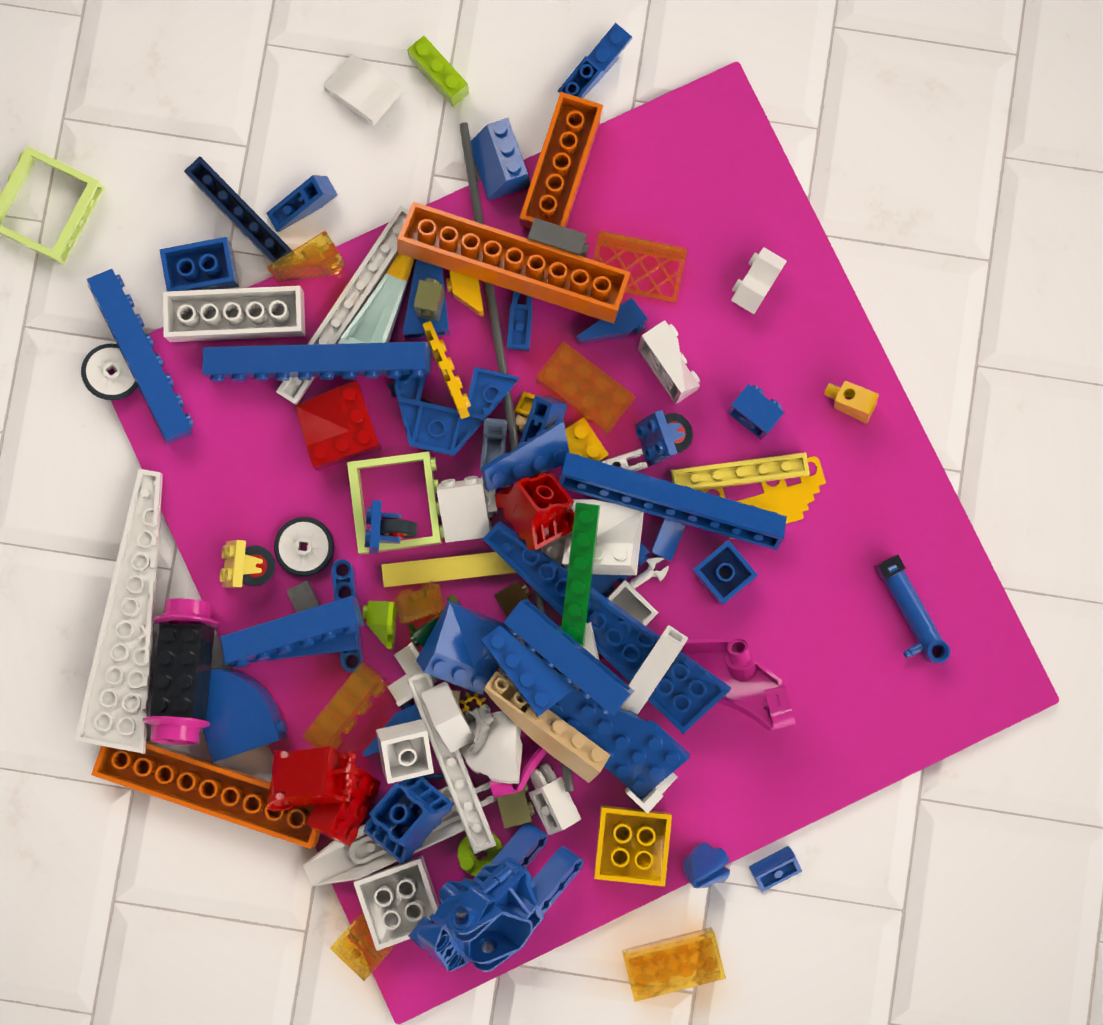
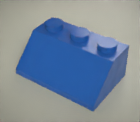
M509 118L487 124L471 140V146L488 201L527 189L530 187V181Z

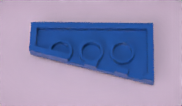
M558 419L553 422V426L537 432L536 436L529 441L521 442L510 453L507 454L505 452L481 467L485 489L489 492L520 481L522 478H528L562 466L566 453H569L564 421Z
M501 626L481 639V643L537 717L576 688Z

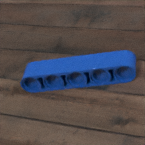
M337 560L333 563L331 569L334 601L342 599L340 591L344 587H349L351 589L350 596L358 599L354 566L346 560ZM347 564L349 568L348 574L343 577L339 576V566ZM361 627L358 628L359 650L340 652L341 665L348 672H357L364 665ZM352 655L358 658V665L353 669L347 665V659Z

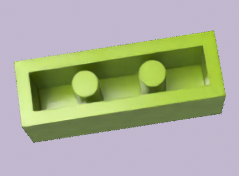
M425 35L407 49L411 62L452 107L469 94L468 83Z

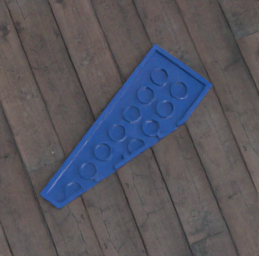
M577 687L549 708L550 711L609 753L610 757L604 767L640 799L690 758V753L657 723L651 720L647 722L637 717V714L630 710L627 712L620 709L613 716L611 714L606 715L599 710L597 702L592 698L587 699Z

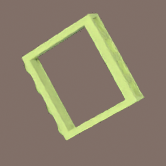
M27 146L25 151L19 155L15 170L9 174L6 187L0 192V234L64 265L105 187L100 181ZM35 160L87 184L52 250L1 225Z
M430 452L347 462L359 554H369V548L364 547L367 525L360 469L417 461L424 462L433 536L401 540L400 544L379 543L378 552L442 544V538L445 537L443 525L439 523V516L441 514L439 502L436 499V490L439 482L438 479L434 480L433 471L437 470L435 457H431Z

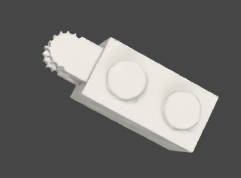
M544 763L539 769H534L530 779H532L535 789L529 792V795L548 835L563 831L581 820L569 792H565L562 778L556 777L551 766Z

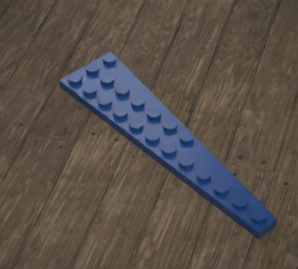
M499 521L483 540L563 617L568 570L539 549L527 550L526 540L519 539L517 533ZM591 587L587 623L591 622L597 651L631 682L660 636ZM680 651L648 698V701L684 734L720 701L732 687Z

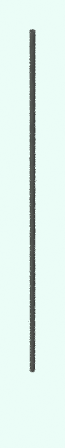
M463 122L459 124L474 221L484 224L468 123ZM484 281L498 372L508 374L494 284ZM510 390L504 397L503 404L510 448L513 451L517 448L519 440ZM533 589L535 605L546 615L544 599ZM561 763L565 792L574 791L572 771Z

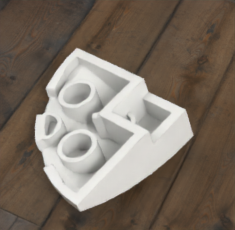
M503 711L491 713L495 720L491 723L484 745L476 753L472 754L469 752V747L474 743L473 741L460 748V752L466 760V764L475 773L479 774L480 772L487 775L490 780L495 782L518 784L523 746L520 739L521 729ZM476 720L469 723V726L474 735L476 728Z

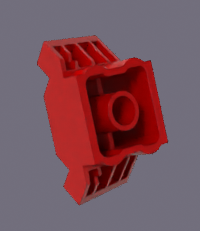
M540 473L528 478H522L520 481L515 482L513 486L495 494L496 507L503 508L504 519L510 521L516 529L519 539H526L527 550H537L573 531L575 513L571 508L574 501L553 473Z

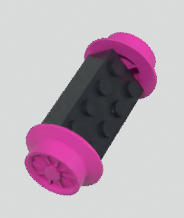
M184 598L165 600L164 614L154 617L153 621L159 624L160 627L150 717H144L142 720L152 726L150 737L152 742L173 745H197L199 743L200 730L210 726V722L206 721L214 633L215 629L220 627V623L211 618L212 604L209 602Z

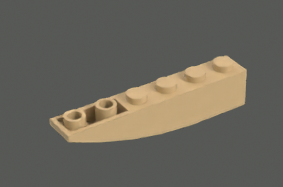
M497 671L493 674L483 690L533 741L588 783L601 772L610 757L609 753L549 709L537 717L511 681Z

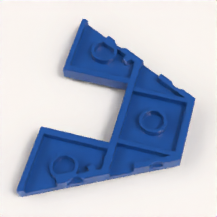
M474 367L468 393L471 406L467 409L470 416L462 420L457 409L421 401L427 374H423L422 378H413L409 375H401V378H392L409 446L455 457L482 425L484 420L488 418L519 381V377Z

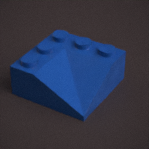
M448 601L416 662L426 674L483 695L484 687L499 665L481 643V639L499 626L509 632L507 630L508 626L498 620Z

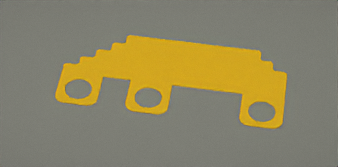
M815 456L807 458L808 462H813L817 466V472L813 476L800 477L802 483L787 487L785 479H782L777 486L771 487L766 482H761L764 494L736 502L787 516L786 524L804 519L803 511H807L809 509L808 503L815 500L813 495L820 492L819 486L826 483L819 459ZM722 487L714 488L720 493V497L725 498ZM710 489L700 490V491L706 493V492H707L708 490H710Z

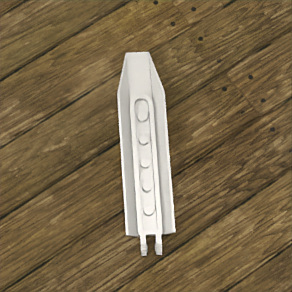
M490 781L475 788L476 793L490 789ZM448 786L438 791L453 803L451 812L442 818L441 824L425 839L422 847L415 850L414 853L465 830ZM490 795L480 801L481 806H486L496 801L497 798ZM364 824L359 827L358 835L350 847L334 840L303 866L313 887L357 880L397 862V860L364 832L366 825Z

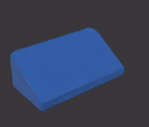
M664 518L650 553L672 561L686 524Z
M789 846L749 866L761 893L802 872L798 860Z

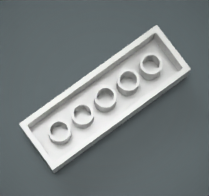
M300 286L163 292L164 337L169 342L305 336L304 291Z

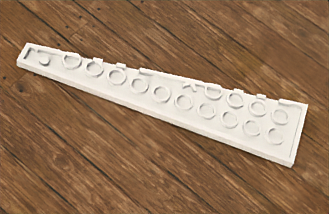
M138 469L74 741L143 754L146 752L147 724L142 720L144 717H148L163 480L161 472Z

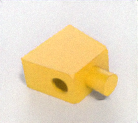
M844 381L842 387L829 383L824 393L825 396L835 400V409L865 424L868 423L877 405L879 396L876 392L848 381Z

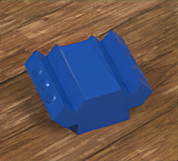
M422 776L402 780L400 783L396 782L369 813L371 818L366 822L364 832L400 864H404L412 858L415 850L422 847L425 839L441 824L442 818L451 812L453 803Z

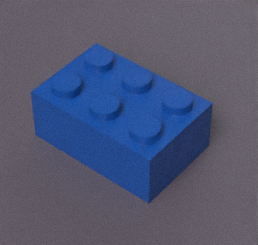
M227 237L159 249L167 292L239 287L232 243Z

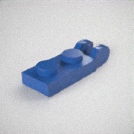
M513 291L512 304L510 303L507 350L529 351L533 314L532 297L526 295V305L518 304L520 293Z

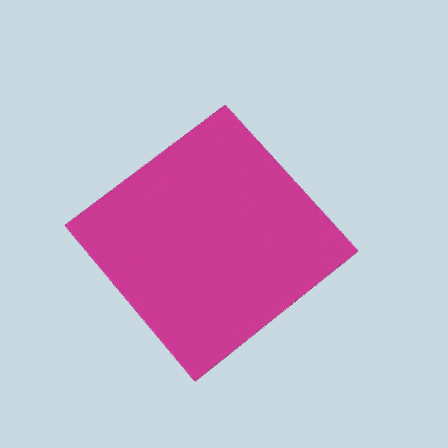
M733 62L612 118L598 127L566 228L587 234L586 243H589L588 259L631 272L621 305L630 298L635 300L648 318L645 330L636 336L633 333L628 337L578 344L576 341L577 336L600 319L532 297L533 314L530 350H507L510 303L512 304L513 291L494 285L508 375L519 377V381L511 389L514 411L523 391L533 395L553 396L567 403L568 406L563 419L565 429L584 417L609 454L602 461L638 449L643 451L641 441L636 435L635 424L660 410H663L664 415L677 413L689 421L693 431L692 443L686 450L654 466L649 467L644 455L627 460L629 467L641 462L647 463L648 468L636 471L637 473L672 483L671 470L805 452L807 458L815 456L819 459L826 483L819 486L820 492L813 495L815 500L808 503L809 509L807 511H803L804 519L786 524L785 536L777 551L735 538L730 539L728 536L686 524L672 561L663 559L656 563L653 571H662L665 567L669 566L665 577L661 581H659L658 577H652L635 588L659 612L646 626L660 637L667 626L670 625L688 637V639H745L749 645L752 661H758L766 669L782 679L783 685H785L796 724L769 731L745 714L716 703L682 734L647 700L637 717L647 722L651 720L657 723L690 753V758L673 772L677 776L676 780L664 791L662 799L651 809L652 811L670 812L672 814L665 887L594 879L601 805L633 809L642 808L626 794L625 789L627 786L607 768L603 767L601 772L589 783L572 771L574 791H569V794L581 820L563 831L548 835L533 804L535 815L531 816L532 822L530 823L548 835V840L526 869L534 878L553 854L562 846H565L582 858L583 866L544 914L545 918L532 932L524 947L489 972L477 969L470 962L456 970L448 971L411 939L376 951L354 886L355 880L332 883L396 1024H402L689 884L683 876L682 864L684 859L700 843H708L714 849H723L729 857L727 864H730L1059 702V697L739 62ZM541 152L523 160L530 184ZM477 181L484 225L528 238L530 228L520 226L519 218L529 188L488 201L482 181ZM469 185L425 205L474 221ZM388 223L248 287L300 286L304 291L305 336L169 342L164 337L163 327L149 333L154 343V346L151 348L155 355L159 353L164 363V366L161 368L164 374L169 373L174 383V386L171 388L174 394L179 393L184 403V406L181 408L184 414L189 413L194 423V426L191 427V435L166 445L139 388L126 398L111 401L141 468L163 474L161 512L202 601L212 604L211 618L220 623V627L215 629L220 641V636L296 613L286 590L305 581L311 582L321 605L333 602L334 592L331 569L333 563L340 559L346 560L354 566L357 596L362 618L364 605L368 606V601L398 603L394 649H387L366 624L367 619H363L364 626L361 627L364 665L357 672H348L343 669L340 653L249 663V665L241 668H235L232 665L234 670L251 676L269 692L279 709L282 720L287 725L288 738L268 744L273 757L274 750L290 753V751L331 746L346 755L349 751H354L356 753L354 762L356 766L381 782L378 793L368 808V814L360 826L366 824L371 818L369 813L396 783H387L382 771L379 751L364 757L363 752L377 736L376 730L384 728L395 713L401 711L388 686L406 675L394 655L413 642L409 637L412 632L408 625L412 623L416 629L424 625L444 610L448 603L446 598L453 593L462 606L502 623L507 619V616L494 597L496 593L518 580L520 585L522 583L526 584L531 593V596L528 598L534 605L535 598L533 588L518 573L384 588L381 564L491 553L495 551L483 538L447 543L445 538H442V544L378 552V554H359L347 462L430 452L431 457H435L437 470L433 471L434 480L438 479L439 484L446 479L462 481L469 476L482 478L480 466L484 422L455 457L410 447L398 399L396 396H391V391L387 387L388 383L394 384L392 378H388L387 375H378L377 379H368L364 376H356V379H343L342 376H334L332 380H323L320 377H315L297 405L336 387L358 381L381 445L379 450L316 470L312 465L295 408L297 405L276 392L283 381L276 380V378H268L267 381H255L254 378H246L245 382L232 381V379H224V382H212L202 374L203 347L308 345ZM764 247L787 262L755 314L731 301L735 294L732 289L738 279L743 281L749 272L751 265L748 263L754 253L759 254ZM416 259L389 342L428 343L427 337L405 340L403 335ZM389 267L387 268V270L385 271V273L383 274V276L381 277V279L379 280V282L377 283V285L375 286V288L373 289V291L376 289V287L378 286V284L380 283V281L382 280V278L384 277V275H385L386 272L388 271ZM443 268L450 335L437 337L439 340L442 339L447 350L445 352L446 358L450 357L455 368L452 371L453 375H458L462 383L461 394H466L468 397L474 367L498 372L484 281L479 280L484 316H479L456 300L453 291L448 292L446 278H450L449 271L451 270ZM520 293L518 304L526 305V295ZM664 320L668 325L672 324L677 330L679 349L687 360L685 365L690 372L693 370L700 379L698 383L700 385L699 389L677 404L673 402L638 350L641 336ZM431 351V374L426 375L422 398L435 405L457 409ZM113 368L108 371L109 375H113L116 372ZM844 381H848L879 394L877 405L867 424L834 408L835 400L824 395L829 383L842 387ZM748 384L751 386L756 385L762 389L763 395L769 400H776L782 406L781 410L785 412L762 440L726 413ZM503 400L488 418L506 420ZM514 412L515 419H516V416H517V415H520V414ZM508 429L505 449L507 454L511 452ZM517 431L518 440L520 444L523 433ZM423 461L360 469L365 517L367 507H371L372 500L382 501L381 512L402 514L403 520L412 521L417 524V535L415 537L402 538L400 541L433 536ZM808 462L809 476H813L817 472V466L813 462ZM562 466L542 473H553L556 479L559 480ZM800 477L785 479L787 487L802 483ZM780 480L767 481L766 483L774 487L779 484ZM761 482L722 487L725 498L734 501L764 494ZM504 487L497 488V489H496V494L499 493V492H501V491H503V490H505V489H507V488H504ZM710 489L706 492L720 497V493L716 489ZM566 490V492L572 499H593L607 502L594 497ZM497 508L498 513L493 514V518H489L492 528L500 521L517 533L510 521L504 519L503 508ZM644 512L641 543L649 551L645 556L648 559L661 558L650 552L664 518ZM439 516L440 525H442L441 516ZM310 517L322 522L329 529L333 538L334 551L330 562L322 571L312 576L302 577L288 573L280 566L275 556L274 542L278 531L284 524L295 518ZM244 540L246 541V547L258 545L271 552L275 559L276 567L272 578L262 586L251 587L242 583V587L238 588L222 587L223 582H220L221 568H224L225 559H222V548L226 545L227 541ZM729 540L758 576L725 604L720 606L691 570L724 542ZM302 542L300 550L307 551L308 543ZM898 554L906 567L904 571L943 641L950 647V656L945 662L930 663L923 657L922 652L909 658L904 657L903 652L917 644L918 641L884 580L880 579L873 566ZM645 561L637 568V575H630L625 580L629 583V581L646 571L649 564ZM347 564L339 566L338 574L342 577L346 576L349 568ZM617 580L612 585V588L615 590L621 583ZM344 587L340 591L342 599L351 595L349 587ZM614 590L610 594H608L606 598H608L614 592ZM544 600L546 615L561 627L563 617ZM419 645L417 648L421 652L423 647ZM935 645L932 648V655L937 658L940 656L941 650ZM354 655L350 656L347 659V665L352 669L358 665V658ZM438 678L439 681L434 683V685L437 686L445 682V680ZM447 682L451 690H461L460 700L466 701L468 699L466 692L470 693L471 697L475 696L476 692ZM485 691L483 695H478L480 699L486 698L482 704H487L490 707V713L502 711ZM414 697L406 702L408 703L410 701H413L414 705L416 704ZM477 699L467 703L470 706V711H473L476 707L480 708V705L477 704ZM460 703V709L462 710L464 704ZM429 739L434 773L428 775L443 774ZM547 753L535 769H539L541 765L547 763L551 766L556 777H561L563 780L561 762ZM465 762L474 788L489 782V776L480 772L479 774L475 773ZM531 777L527 781L529 792L535 789L532 779H530ZM445 778L427 780L437 790L448 786ZM491 787L488 790L477 793L479 801L493 795ZM529 792L525 793L527 802L532 801ZM496 800L482 808L491 831L498 836L504 847L523 824L504 828L498 801ZM465 830L412 855L411 859L423 855L439 904H441L439 892L446 882L451 880L462 881L464 878L473 880L475 877L461 868L458 859L459 844L467 835ZM320 833L315 847L317 853L333 842L332 839ZM481 851L476 853L475 856L478 855L477 858L482 860L483 856L487 857L488 852ZM397 861V862H395V863H393V864H391V865H388V866H386V867H384V868H382V869H380V870H383V869H385V868H388V867L394 866V865H396V864H399V862Z

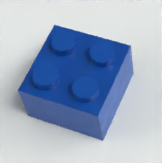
M748 384L726 413L762 440L785 412L781 410L782 406L776 400L767 399L763 395L762 389L756 385L751 386Z
M729 540L724 542L691 570L720 606L725 604L758 576Z

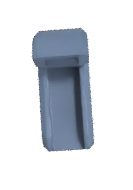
M486 418L484 420L480 472L481 467L505 453L507 421L505 419Z

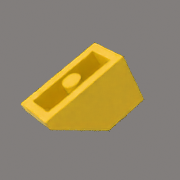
M449 271L450 278H446L448 292L453 291L456 300L477 315L484 316L479 280Z

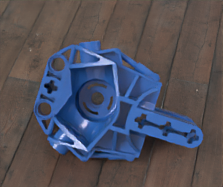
M524 823L492 862L485 865L473 880L464 878L462 881L451 880L446 882L439 892L441 904L435 915H430L431 920L424 917L408 937L418 947L428 952L431 958L448 971L456 970L470 962L477 969L489 972L524 947L532 932L545 918L544 914L579 873L583 866V859L565 846H562L553 854L538 874L532 878L526 868L546 845L548 835L532 823Z

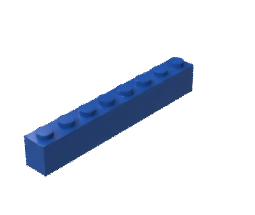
M109 269L87 278L88 287L166 445L191 435V427L194 426V423L189 413L184 414L181 408L184 406V403L179 393L174 394L171 388L174 386L169 373L164 374L161 368L164 366L159 353L155 355L151 348L154 346L153 340L149 333L145 335L142 329L145 326L140 314L135 315L132 309L135 306L130 294L125 295L122 289L125 285L120 274L115 275L113 269Z

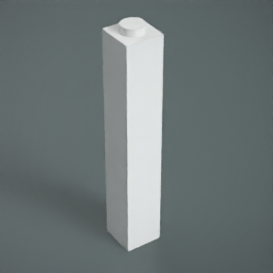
M670 625L667 626L628 685L634 690V693L620 709L627 712L630 710L638 715L685 645L688 637Z

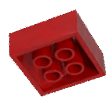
M358 381L336 387L295 406L312 465L316 470L381 449Z

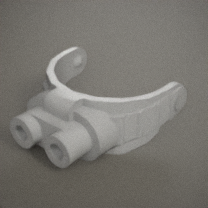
M487 704L463 714L468 723L476 720L474 743L469 747V752L472 754L476 753L484 745L491 723L495 720Z

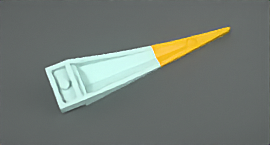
M398 253L376 289L341 336L338 344L388 343L390 341L415 262L414 258Z

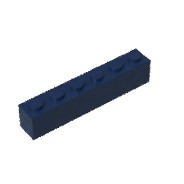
M201 156L184 170L187 177L280 272L284 271L297 258L293 250Z

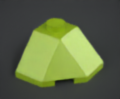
M368 601V606L364 605L363 619H367L366 624L387 649H394L398 603Z

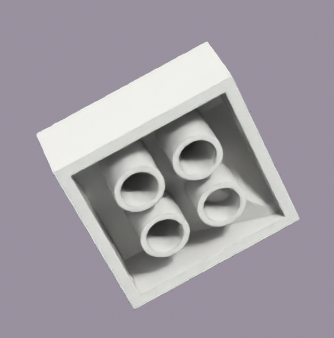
M664 320L641 336L638 350L673 402L677 404L699 389L700 385L698 383L700 379L693 370L690 372L685 365L687 360L680 352L677 330L672 324L668 325Z
M572 499L574 503L571 509L574 513L577 502L601 505L593 574L637 575L644 512L593 499ZM573 531L566 534L562 564L567 570Z
M423 855L410 859L404 864H396L354 881L376 951L410 939L408 935L424 917L431 920L430 915H435L440 906Z

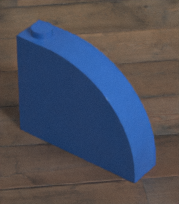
M211 668L206 721L210 722V726L203 728V733L212 762L288 738L287 725L282 720L274 699L258 681L234 669Z

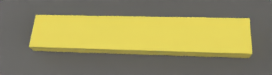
M806 452L671 470L672 483L695 490L810 475Z
M496 552L381 564L384 588L517 573Z

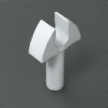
M650 558L646 560L649 564L648 569L629 581V584L635 589L652 577H658L659 581H661L665 577L669 566L665 567L662 571H653L655 564L664 558Z

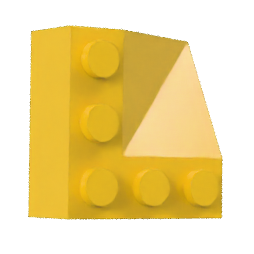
M601 805L594 879L665 887L672 814L670 812L652 810L647 814L643 809Z

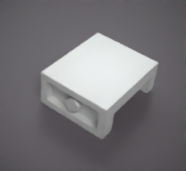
M469 476L462 481L446 479L438 484L436 491L445 542L484 538L492 529V523L489 521L483 478Z

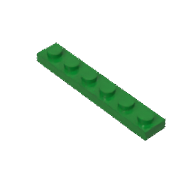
M577 502L561 628L580 645L584 646L601 505Z

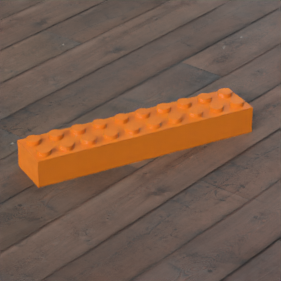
M412 202L397 239V253L613 324L631 273L416 202Z
M146 740L145 754L101 746L91 774L92 776L309 849L316 847L320 836L318 831L306 825L315 805H295L293 808L285 811L269 810L267 804L271 781Z

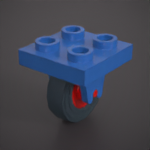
M663 410L656 411L635 424L636 435L641 441L643 455L648 461L649 467L681 453L692 443V427L685 417L677 413L664 415Z
M372 500L371 507H367L366 524L370 525V530L365 532L364 547L369 548V554H378L379 543L400 544V539L415 537L417 535V524L412 521L403 520L402 514L381 512L382 501Z

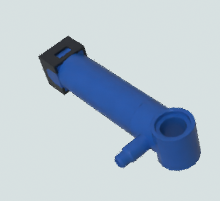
M898 554L873 566L880 579L884 580L918 641L917 644L903 652L904 657L909 658L922 652L923 657L930 663L945 662L950 656V647L943 641L904 571L906 567ZM935 645L941 650V654L937 658L932 655V648Z

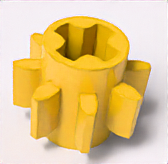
M466 692L468 699L466 701H459L464 704V708L461 710L462 713L470 711V706L467 705L468 702L477 699V704L481 707L483 706L482 702L486 698L480 699L478 693L471 697L470 693Z

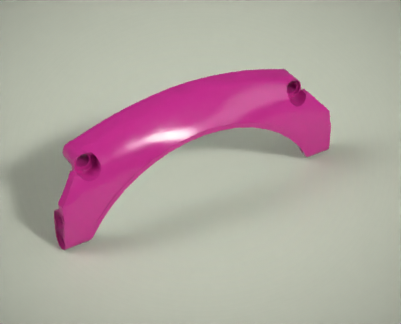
M713 638L688 639L681 652L732 687L717 703L745 714L769 731L796 724L785 685H783L782 679L774 675L758 661H752L749 645L745 639ZM602 655L598 656L600 662L627 685L630 684ZM522 730L520 739L523 746L519 783H499L489 778L494 798L522 791L534 769L548 753Z

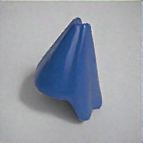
M700 843L684 859L682 864L683 876L696 889L707 888L714 883L724 882L730 875V869L725 867L729 862V857L721 848L714 849L708 843Z

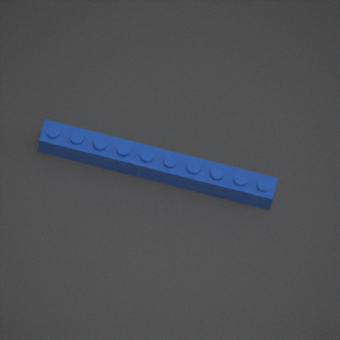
M427 342L203 347L202 374L212 382H224V379L245 382L246 378H254L255 381H267L268 378L288 381L290 377H298L299 380H311L312 377L332 380L334 376H342L343 379H356V376L377 379L378 375H387L388 378H401V375L422 378L423 374H431V346Z
M568 452L561 467L558 481L564 489L776 551L785 536L787 516L776 512H770L752 505L736 502L732 499L705 493L687 486H681Z

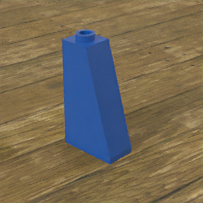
M416 259L403 327L404 338L406 340L426 337L422 324L428 321L432 322L437 336L450 335L443 268ZM426 278L438 280L439 284L443 286L445 297L439 321L416 316L413 306L419 280L425 281Z

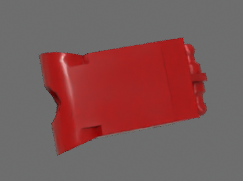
M331 746L290 751V753L274 750L267 808L272 811H285L293 808L295 805L307 806L350 802L353 791L352 784L355 782V778L358 777V770H356V764L354 763L356 753L349 751L346 755Z

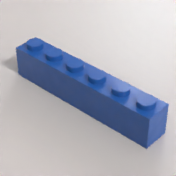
M349 596L223 635L220 638L226 663L235 666V668H241L249 665V661L255 659L257 661H264L270 659V655L275 653L280 655L293 651L292 648L297 646L306 648L314 645V641L320 639L322 641L333 640L336 638V634L343 632L344 634L355 633L359 627L364 626L358 599Z
M528 599L521 600L504 621L508 626L507 630L515 637L520 636L526 641L525 645L528 649L535 653H540L544 657L543 661L551 668L556 667L561 671L562 678L571 684H576L580 688L579 692L587 699L592 698L597 702V707L604 714L615 715L634 693L630 686Z

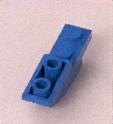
M615 22L588 57L585 56L557 92L584 98L620 58L619 55L633 37Z

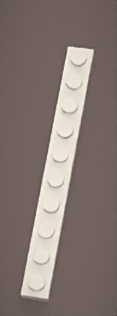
M401 205L399 206L308 345L338 344L341 336L352 323L397 255V239L408 215V209ZM290 377V380L282 382L276 392L297 405L315 377H312L311 380H299L298 377Z

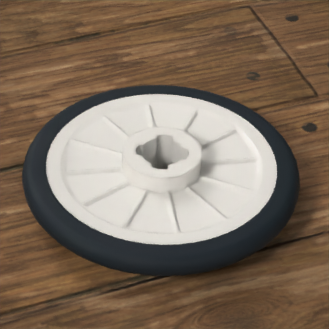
M117 344L99 345L92 349L84 358L81 366L82 381L85 387L96 397L111 401L120 400L128 397L138 388ZM111 368H113L116 371L113 375H109L108 371L111 370Z
M299 517L288 521L278 531L274 542V552L278 563L285 571L295 576L305 577L319 573L328 565L334 551V542L329 529L322 522L310 517ZM302 542L308 543L307 551L300 550Z

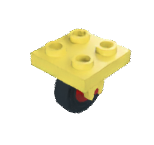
M244 540L227 541L226 545L222 548V559H225L224 568H221L220 582H223L222 587L227 588L242 587V583L251 587L262 586L274 575L276 568L275 559L271 552L264 547L258 545L246 547V541Z

